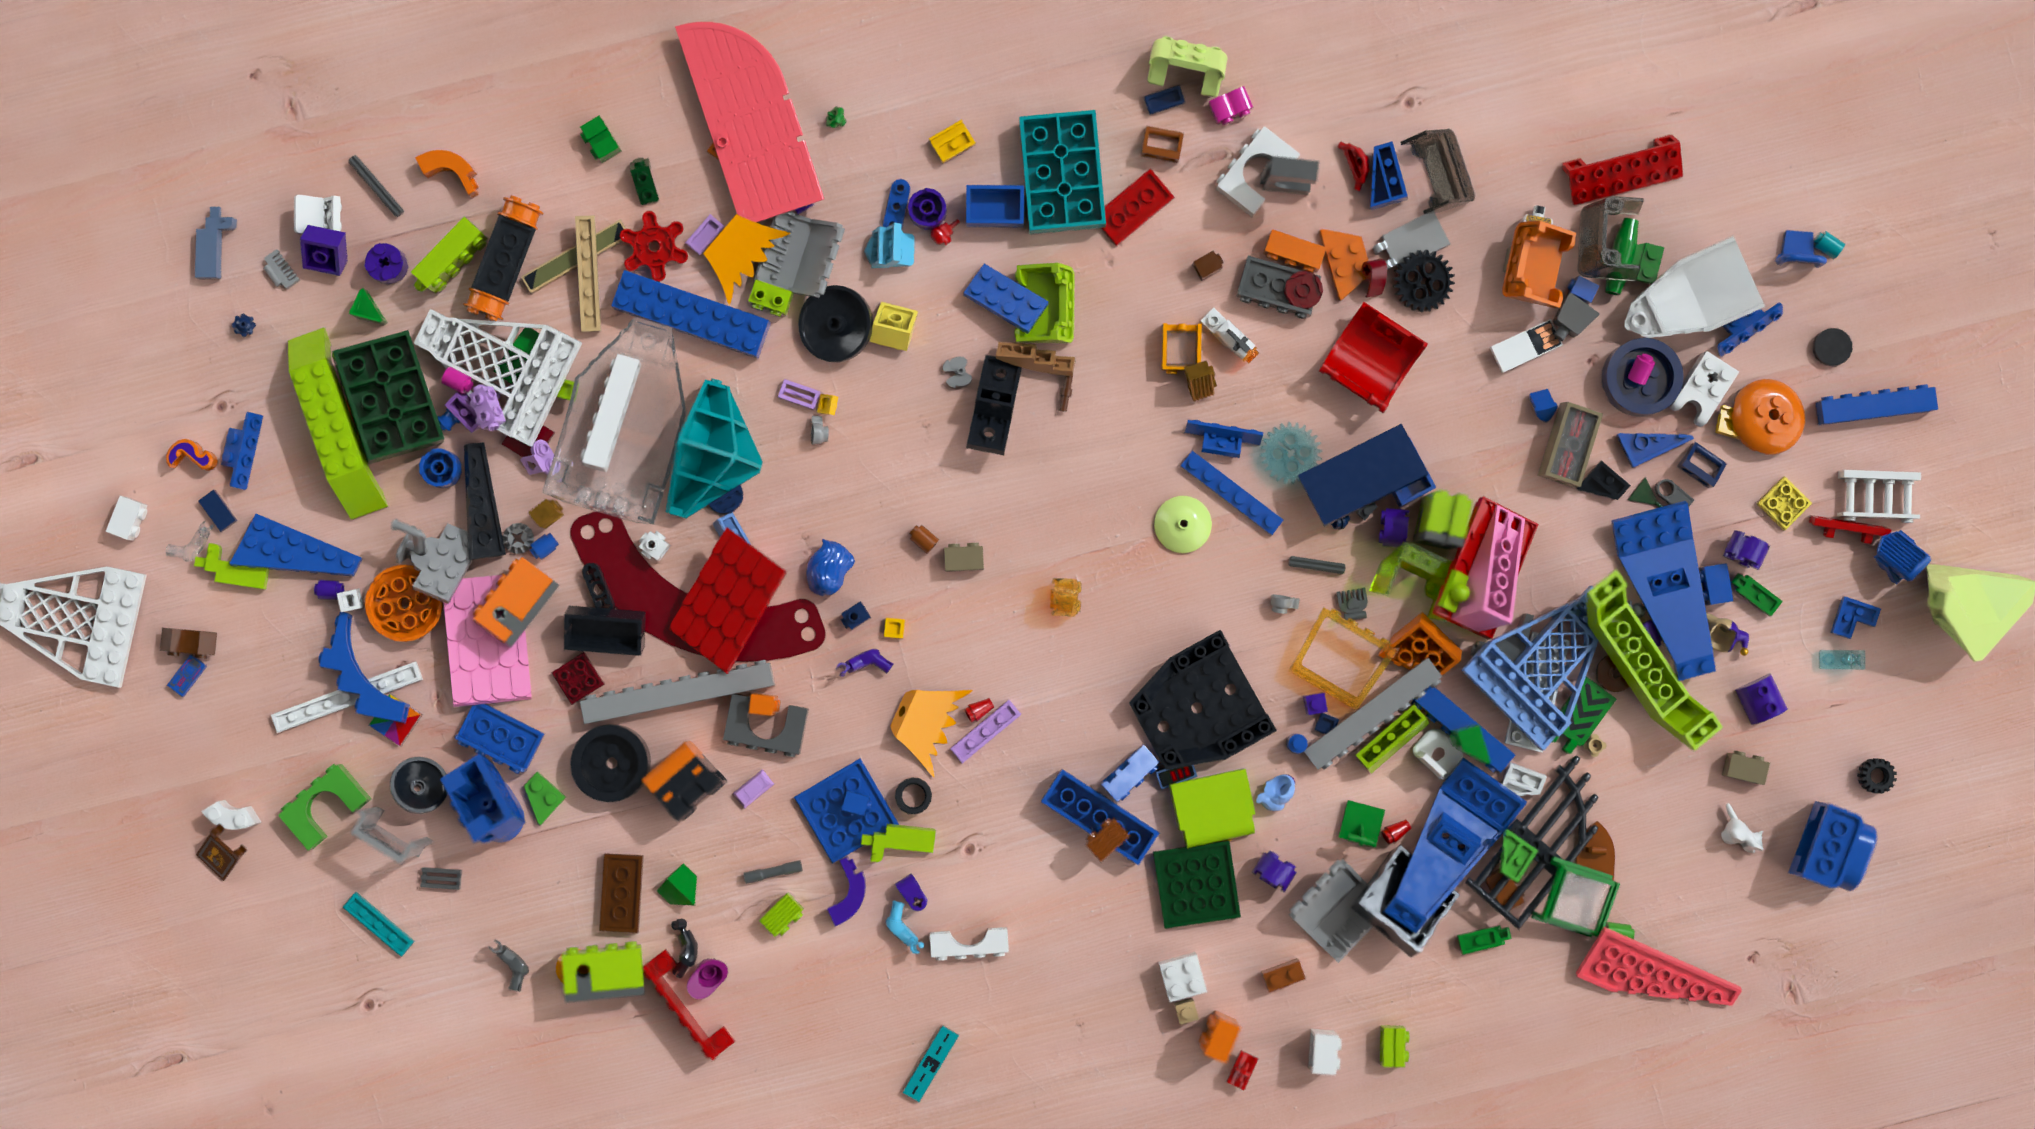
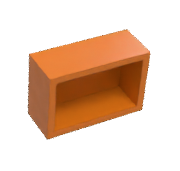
M1215 1010L1213 1014L1210 1013L1206 1022L1208 1028L1206 1032L1201 1033L1198 1042L1204 1055L1226 1064L1241 1026L1236 1019Z

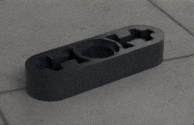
M596 563L586 564L582 569V574L595 607H603V601H598L597 598L607 595L604 601L606 604H610L608 609H615V603L601 567ZM590 566L591 568L596 569V572H594L595 579L600 578V581H594L593 583H591L590 580H594L593 575H588L587 572L590 570ZM596 584H601L604 587L601 595L594 592Z

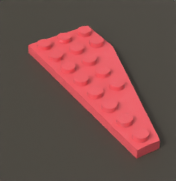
M1606 927L1602 929L1576 971L1577 977L1611 992L1627 991L1628 994L1644 993L1653 997L1686 998L1689 1001L1704 1000L1713 1004L1730 1006L1734 1004L1742 992L1741 987Z

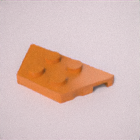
M1321 229L1319 232L1323 246L1327 247L1325 251L1338 299L1341 301L1366 279L1362 273V264L1368 261L1362 236Z

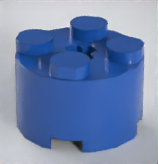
M441 448L432 449L421 458L419 473L429 485L438 488H448L454 486L461 477V460L450 451ZM444 466V469L440 473V471H438V467Z

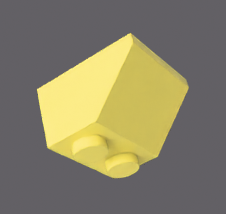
M881 302L873 322L870 342L907 351L918 311Z

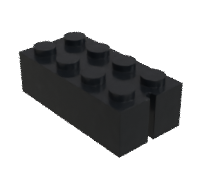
M568 606L564 614V630H566L564 633V650L641 656L645 648L644 629L646 611Z

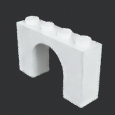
M1265 126L1262 130L1257 129L1251 137L1253 139L1251 144L1248 145L1246 143L1239 152L1242 154L1238 160L1234 158L1228 166L1229 172L1226 175L1222 174L1216 181L1218 184L1216 190L1251 217L1263 204L1265 198L1245 182L1243 177L1244 165L1256 157H1264L1271 160L1272 156L1296 159L1300 156L1299 152Z

